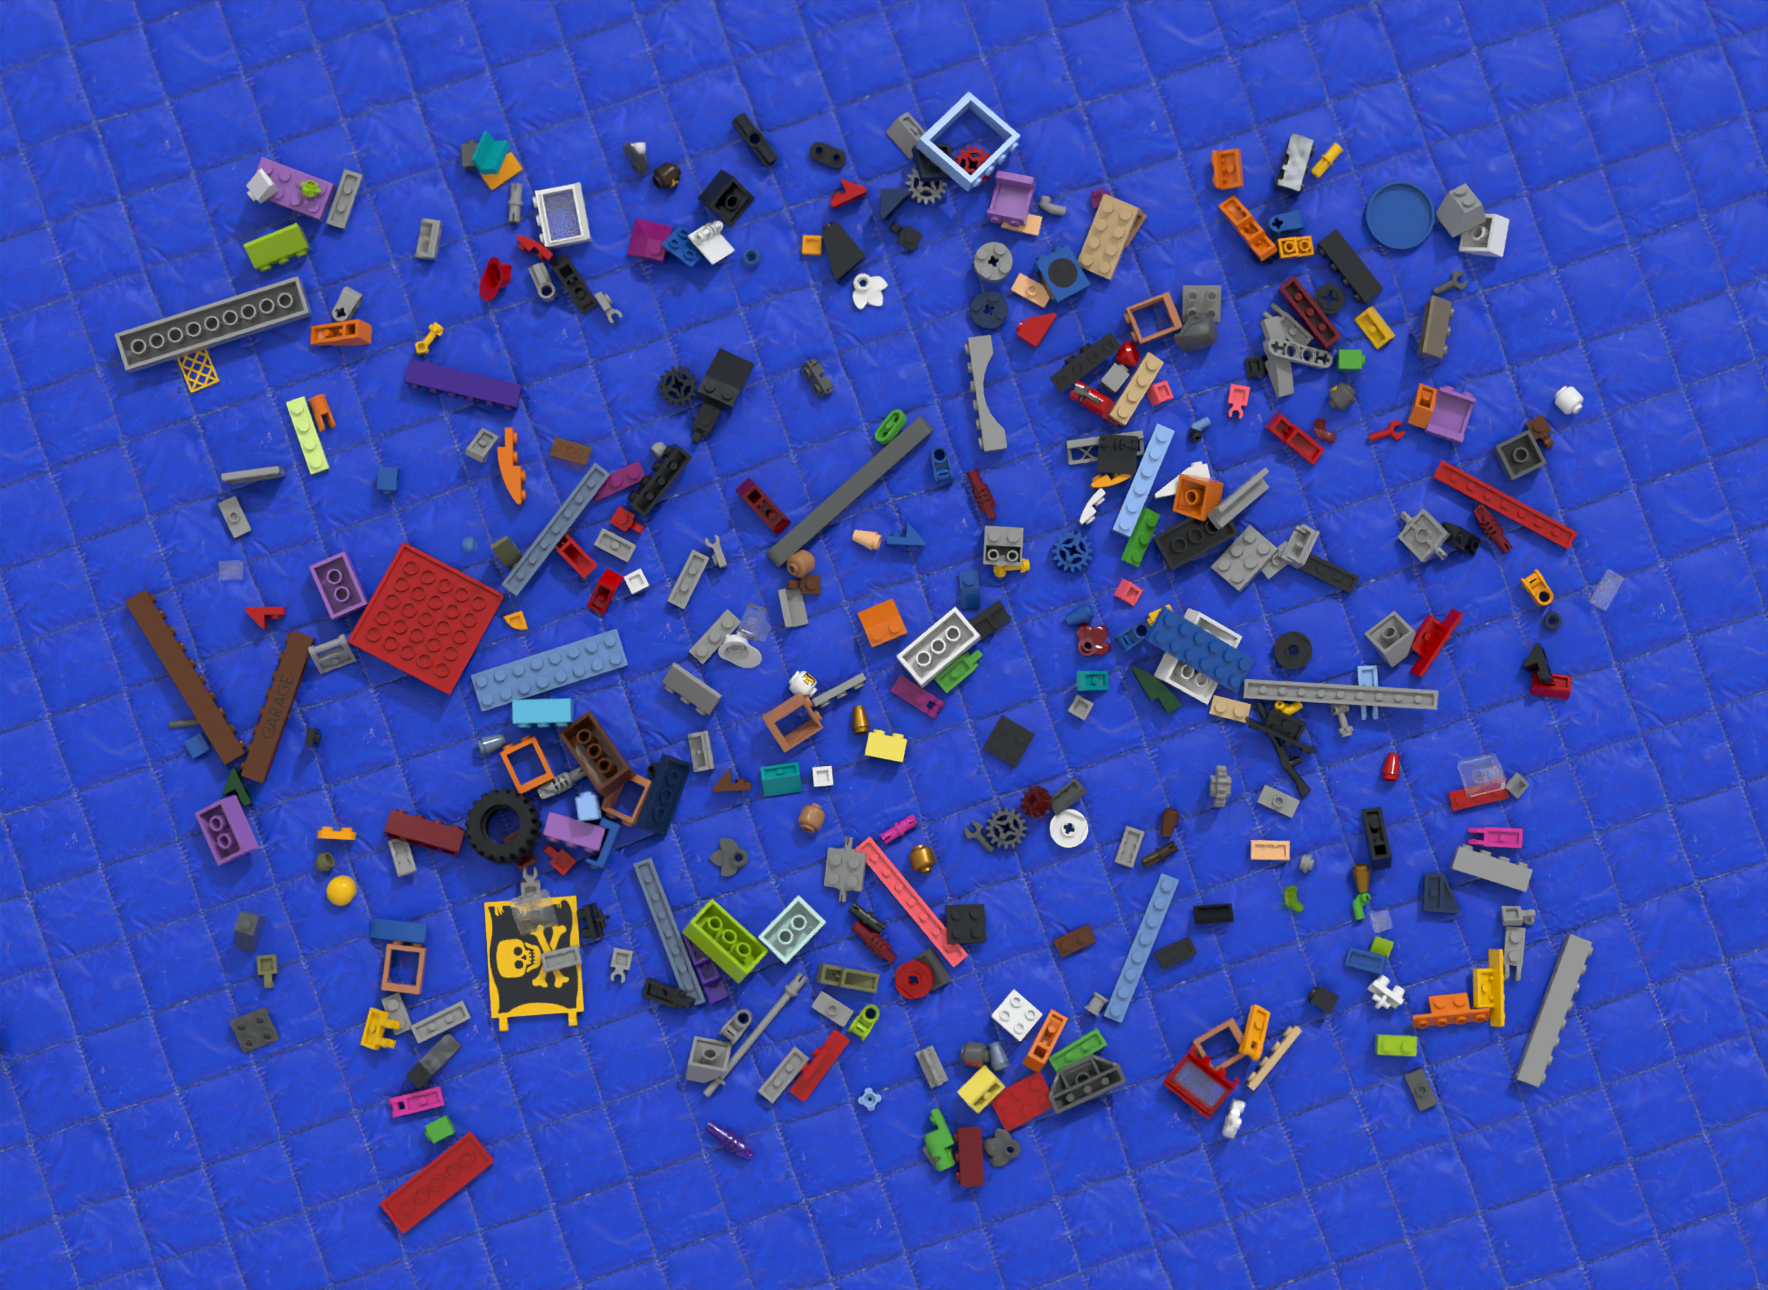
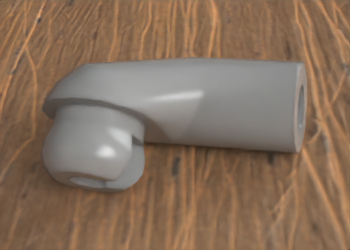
M1048 196L1041 197L1039 205L1042 209L1051 214L1065 215L1066 207L1051 204V198Z

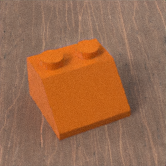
M893 598L857 613L872 648L907 634Z

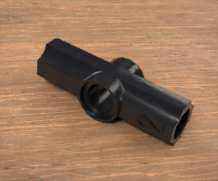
M745 112L738 115L731 122L766 168L779 159L778 155ZM753 136H758L761 140L758 144H752L750 139Z

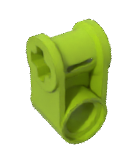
M875 1004L866 1005L847 1031H852L861 1038V1041H864L880 1015L879 1008ZM873 1008L876 1011V1016L869 1018L866 1016L865 1011Z

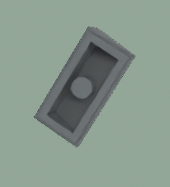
M933 947L912 958L925 963L934 974L931 991L952 980Z

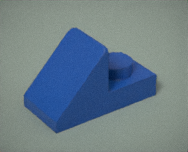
M908 522L906 537H902V533H891V536H887V545L925 547V541Z
M978 570L959 571L961 610L980 609Z

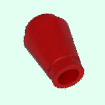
M1387 754L1381 772L1383 780L1389 782L1398 781V777H1400L1399 754Z

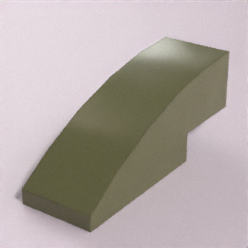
M819 962L815 981L876 993L880 974Z

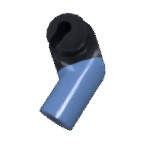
M1208 417L1198 420L1191 425L1189 432L1191 441L1197 443L1201 440L1202 429L1211 425Z

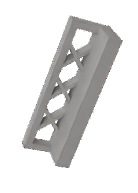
M1143 430L1112 434L1138 436L1140 451L1137 452V456L1144 455ZM1099 436L1066 441L1069 465L1097 462L1098 457H1093L1088 452L1092 447H1099ZM1080 449L1085 454L1080 460L1072 461L1071 450Z
M1266 467L1250 477L1207 514L1218 530L1269 488L1262 478L1269 472Z

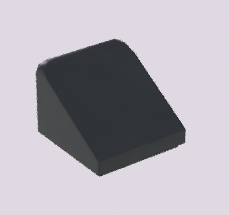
M1261 355L1245 359L1247 377L1269 375L1264 363L1268 361V357Z

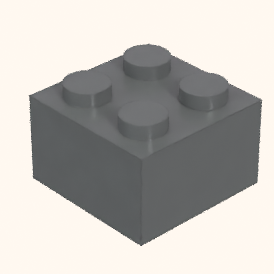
M1530 429L1492 448L1508 482L1547 464Z

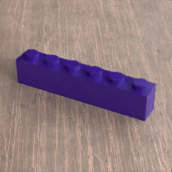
M412 359L409 360L405 382L409 384L408 387L420 390V387L428 388L427 392L438 394L439 391L446 392V396L457 398V395L465 397L464 400L475 403L476 400L483 401V405L494 407L495 404L502 405L501 409L513 411V408H519L523 386L520 384Z

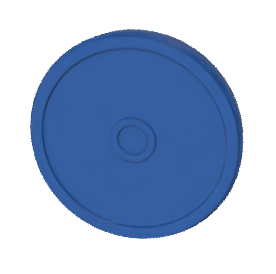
M1393 181L1382 185L1370 196L1365 208V223L1368 232L1378 244L1390 250L1405 251L1419 246L1428 238L1435 222V209L1430 196L1420 186L1408 181Z

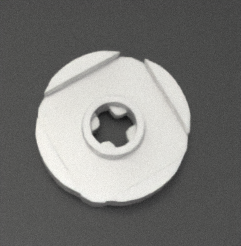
M1067 809L1052 818L1050 834L1058 845L1066 848L1075 847L1081 844L1087 837L1088 824L1080 812ZM1071 823L1074 831L1066 834V830L1063 827Z
M1236 1099L1232 1100L1229 1106L1230 1111L1225 1118L1222 1130L1223 1136L1234 1138L1236 1129H1239L1241 1123L1239 1116L1243 1112L1245 1102Z

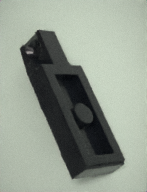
M703 403L693 423L692 430L695 431L691 439L693 442L699 444L703 435L707 437L711 433L722 411L721 409L708 403Z
M651 977L646 979L643 997L674 1009H682L683 1006L687 1008L694 1007L696 1001L695 998L686 996L687 992L683 991V989Z

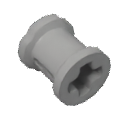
M1094 991L1092 1000L1084 1008L1099 1017L1100 1010L1109 1000Z

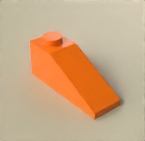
M360 319L311 326L310 344L322 346L371 344L372 325Z
M1052 1009L1050 1010L1022 1062L1023 1065L1039 1073L1068 1020L1067 1017Z

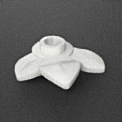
M857 275L854 279L855 291L853 293L855 305L859 309H862L866 303L873 306H882L883 296L881 290L888 286L886 281L879 276ZM865 280L867 282V285L865 287H861L859 284L860 281Z

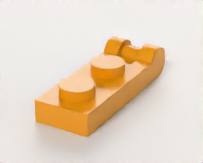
M1256 1004L1250 1007L1243 1043L1239 1047L1240 1053L1249 1055L1254 1061H1257L1261 1056L1270 1016L1269 1011Z

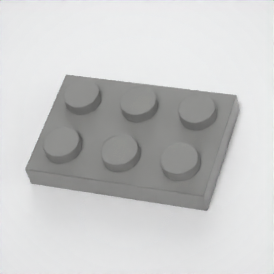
M1249 525L1211 568L1240 593L1279 550Z

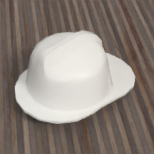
M726 634L723 644L718 649V654L721 658L742 668L756 667L762 661L760 652L750 646L748 640L739 634Z

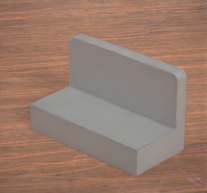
M908 112L897 118L886 130V133L909 159L914 158L911 151L913 146H917L919 139L926 133Z
M801 589L778 590L786 629L808 624Z

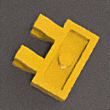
M370 1007L360 1045L374 1050H379L380 1046L394 1048L396 1041L384 1038L385 1027L399 1030L401 1022L388 1019V1012Z

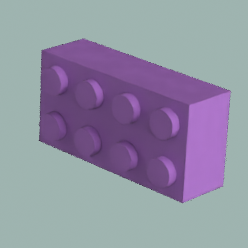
M262 157L256 173L262 168L279 189L278 192L265 201L323 223L337 187L333 183ZM314 181L319 184L321 192L317 193L316 197L305 196L302 194L303 187L300 186V183Z

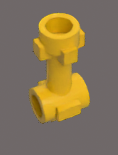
M434 322L433 325L431 324L428 327L431 331L425 339L415 344L417 354H428V346L437 335L441 336L443 334L444 328L438 323Z
M1022 558V566L993 565V572L996 577L1006 576V571L1020 570L1021 573L1030 571L1029 559Z

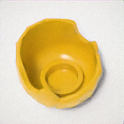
M345 875L334 877L326 888L327 898L332 904L337 906L349 904L357 893L355 881Z

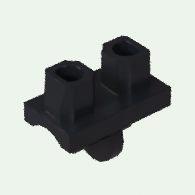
M596 903L584 905L582 909L576 911L579 921L587 920L588 927L581 928L583 938L596 939L604 936L603 928H607L605 920L610 919L609 915L603 916L602 909L598 910Z

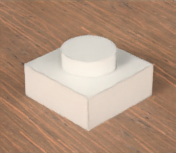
M641 568L624 576L632 595L649 587Z
M832 766L812 768L814 787L833 785Z

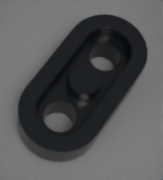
M816 142L810 147V157L818 163L833 169H840L846 163L845 153L838 148L822 142ZM821 148L823 152L816 154V149ZM835 155L840 156V160L834 161L833 157Z

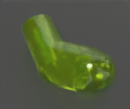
M1290 885L1284 892L1285 903L1297 913H1300L1305 906L1297 901V887Z

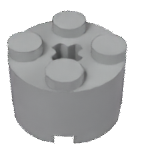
M997 242L986 243L975 254L974 270L980 279L988 283H999L1011 271L1012 255L1004 244ZM990 259L998 261L995 267L992 264H988Z

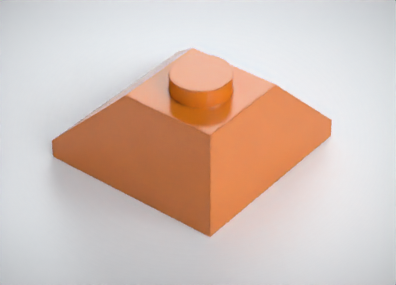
M1180 474L1172 511L1205 521L1208 517L1207 514L1219 504L1224 483L1210 478Z

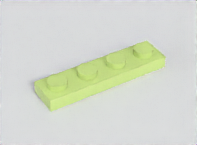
M303 396L286 402L310 474L313 475L330 469L306 398Z

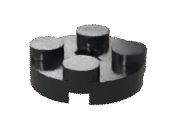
M1297 631L1282 634L1274 644V657L1278 664L1286 669H1299L1305 666L1312 657L1311 642L1306 635ZM1290 645L1291 647L1293 645L1297 647L1296 651H1298V654L1296 656L1295 654L1293 656L1289 654L1288 647Z

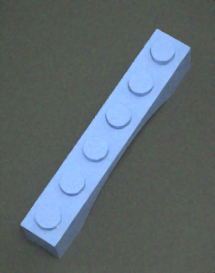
M1156 424L1112 528V532L1127 538L1131 537L1173 437L1174 430Z

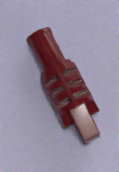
M977 468L967 472L966 475L973 487L972 494L981 513L986 512L989 520L997 518L994 511L997 505L988 485L983 483Z
M1483 505L1478 506L1472 511L1482 531H1484L1489 540L1495 542L1502 554L1513 548L1503 535L1504 532L1500 524Z
M859 920L853 925L851 930L863 939V944L880 959L884 957L890 963L896 959L897 956L890 950L892 946L879 934L867 929Z

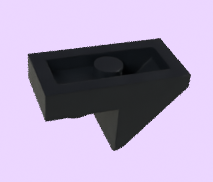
M1536 643L1523 668L1526 672L1537 669L1540 680H1543L1547 685L1554 683L1544 647L1540 643Z

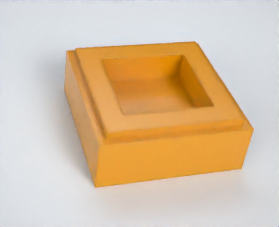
M803 235L802 255L821 256L822 236Z

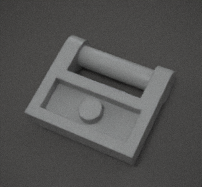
M345 634L339 635V638L321 645L308 647L309 653L320 674L356 661L355 654L347 642ZM342 645V646L339 647V648H336V649H333V650H331V651H328V652H325V653H322V654L318 655V653H321V652H324V651H327V650H329V649H332V648H335V647H337V646Z

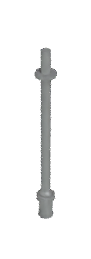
M798 972L790 984H786L785 993L728 1061L726 1074L715 1078L703 1093L706 1096L710 1097L720 1083L724 1086L726 1085L724 1078L791 997L798 995L797 992L808 981L804 976L798 982L803 974Z

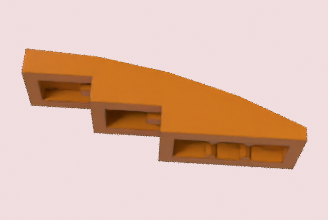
M1234 195L1218 205L1231 225L1261 261L1278 251L1276 245L1266 236L1265 231L1254 220L1253 215Z

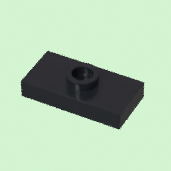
M307 728L305 746L318 748V744L321 741V729Z
M1232 903L1193 906L1195 924L1234 922Z
M1190 936L1154 952L1162 970L1197 954Z

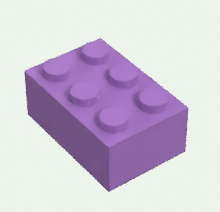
M343 551L309 566L332 620L340 619L367 607L368 599L347 552Z
M236 795L223 798L195 813L218 866L231 862L259 848Z
M549 812L543 835L547 836V840L553 842L563 840L566 841L565 845L578 848V845L584 846V851L596 853L597 850L602 851L608 828Z

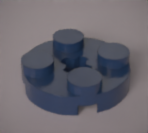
M985 291L973 299L970 307V316L975 325L983 329L993 330L1004 323L1008 313V305L1000 294L995 291ZM988 305L994 308L992 315L984 313L986 310L985 306Z

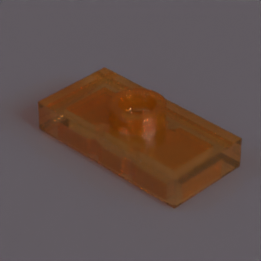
M555 437L550 456L587 466L592 447Z

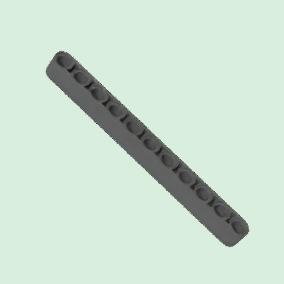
M922 416L917 418L766 553L769 559L777 568H780L787 562L789 556L803 548L928 437L934 429Z

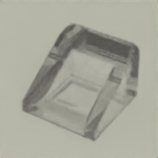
M219 561V580L243 579L242 561Z

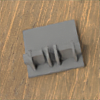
M1183 285L1182 322H1186L1192 315L1199 313L1212 317L1215 322H1220L1221 285Z

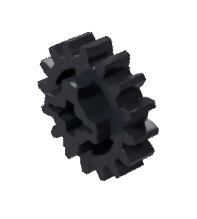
M679 365L678 370L671 366V372L664 370L666 376L660 375V379L663 382L658 383V386L662 387L658 392L659 394H664L662 397L663 401L668 399V405L674 402L675 407H678L679 403H682L683 407H685L686 401L692 403L691 397H697L694 391L698 390L699 387L695 386V384L699 381L698 379H693L695 376L694 372L689 374L688 367L683 371L681 365ZM678 374L685 375L689 379L683 380ZM672 376L671 383L666 386L667 380ZM676 378L681 385H684L681 386V394L676 388L673 389L676 386ZM691 387L689 394L685 397V391ZM674 393L678 396V399L672 398L668 394Z

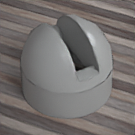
M656 442L650 447L651 452L659 459L664 456L663 452L666 449L664 443Z

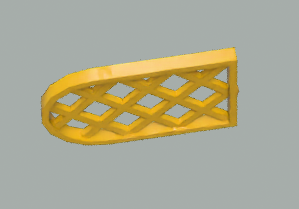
M205 349L206 354L200 351L196 352L194 359L189 358L188 355L183 356L182 364L180 358H178L191 393L220 382L207 349ZM199 354L205 356L203 363L197 361ZM207 358L211 366L205 364ZM187 359L193 361L191 368L184 366ZM195 363L202 365L199 371L193 369ZM204 366L210 368L208 375L201 373ZM184 368L189 370L187 376H186V373H185V371H184ZM212 370H213L214 375H215L216 378H213V377L210 376L211 373H212ZM192 371L198 374L196 380L189 378ZM200 375L207 377L204 384L198 382ZM209 378L212 379V380H215V381H213V382L207 384ZM188 380L194 382L192 388ZM196 384L202 385L201 387L195 389Z

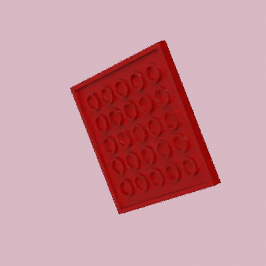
M403 542L347 642L450 696L505 595Z

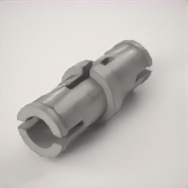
M511 183L510 200H508V205H510L508 222L520 223L521 206H523V201H521L523 184L517 183L515 185V183Z

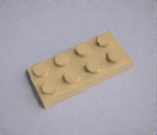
M1104 194L1078 258L1080 267L1112 280L1140 208Z

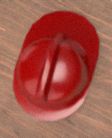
M491 257L488 260L479 284L480 296L485 301H491L498 293V290L506 287L511 280L512 266L500 262L497 257Z

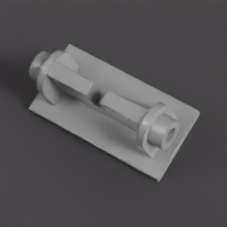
M933 1045L915 1053L931 1088L948 1081Z

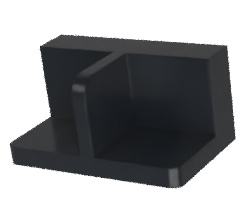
M999 600L968 620V622L980 635V640L1010 622L1011 618Z

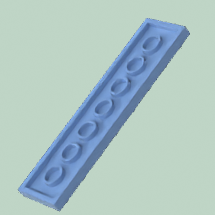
M614 629L470 676L481 711L484 712L512 703V700H522L628 666V661L618 630Z

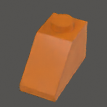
M1419 384L1410 410L1409 424L1426 429L1434 410L1438 389Z

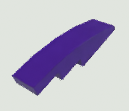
M682 933L711 1005L729 999L730 997L716 963Z

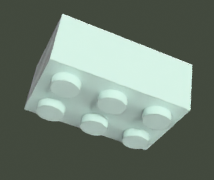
M798 895L758 938L786 964L826 921Z

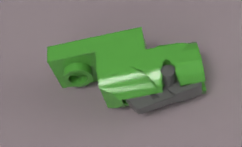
M938 1106L931 1109L932 1115H929L933 1125H937L938 1128L925 1134L926 1145L923 1151L935 1169L942 1171L955 1164L952 1150L948 1148L955 1141Z

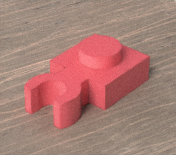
M1230 385L1227 404H1233L1228 412V417H1232L1233 411H1238V419L1243 417L1241 406H1247L1250 387Z

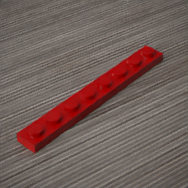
M1443 460L1440 461L1432 478L1566 550L1570 548L1577 535L1576 531Z

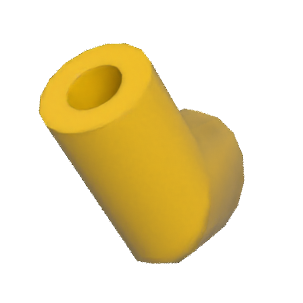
M1279 700L1275 702L1274 708L1292 715L1302 709L1303 705L1300 701L1287 704Z

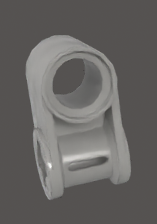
M345 286L332 311V316L336 322L351 320L360 306L364 295ZM343 312L346 314L345 317H344V316L339 317V315H338L339 313H343Z
M745 1008L740 1009L718 1033L727 1037L733 1045L753 1020L752 1012ZM746 1013L749 1017L748 1022H740L739 1014Z

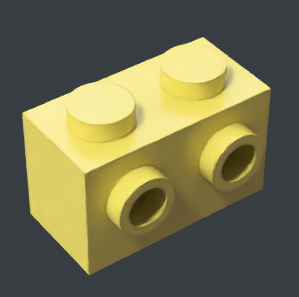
M874 729L873 733L869 732L865 755L903 762L907 739H903L904 735L893 733L892 736H887L885 731Z
M984 1065L957 1093L974 1111L979 1113L1005 1088V1085Z

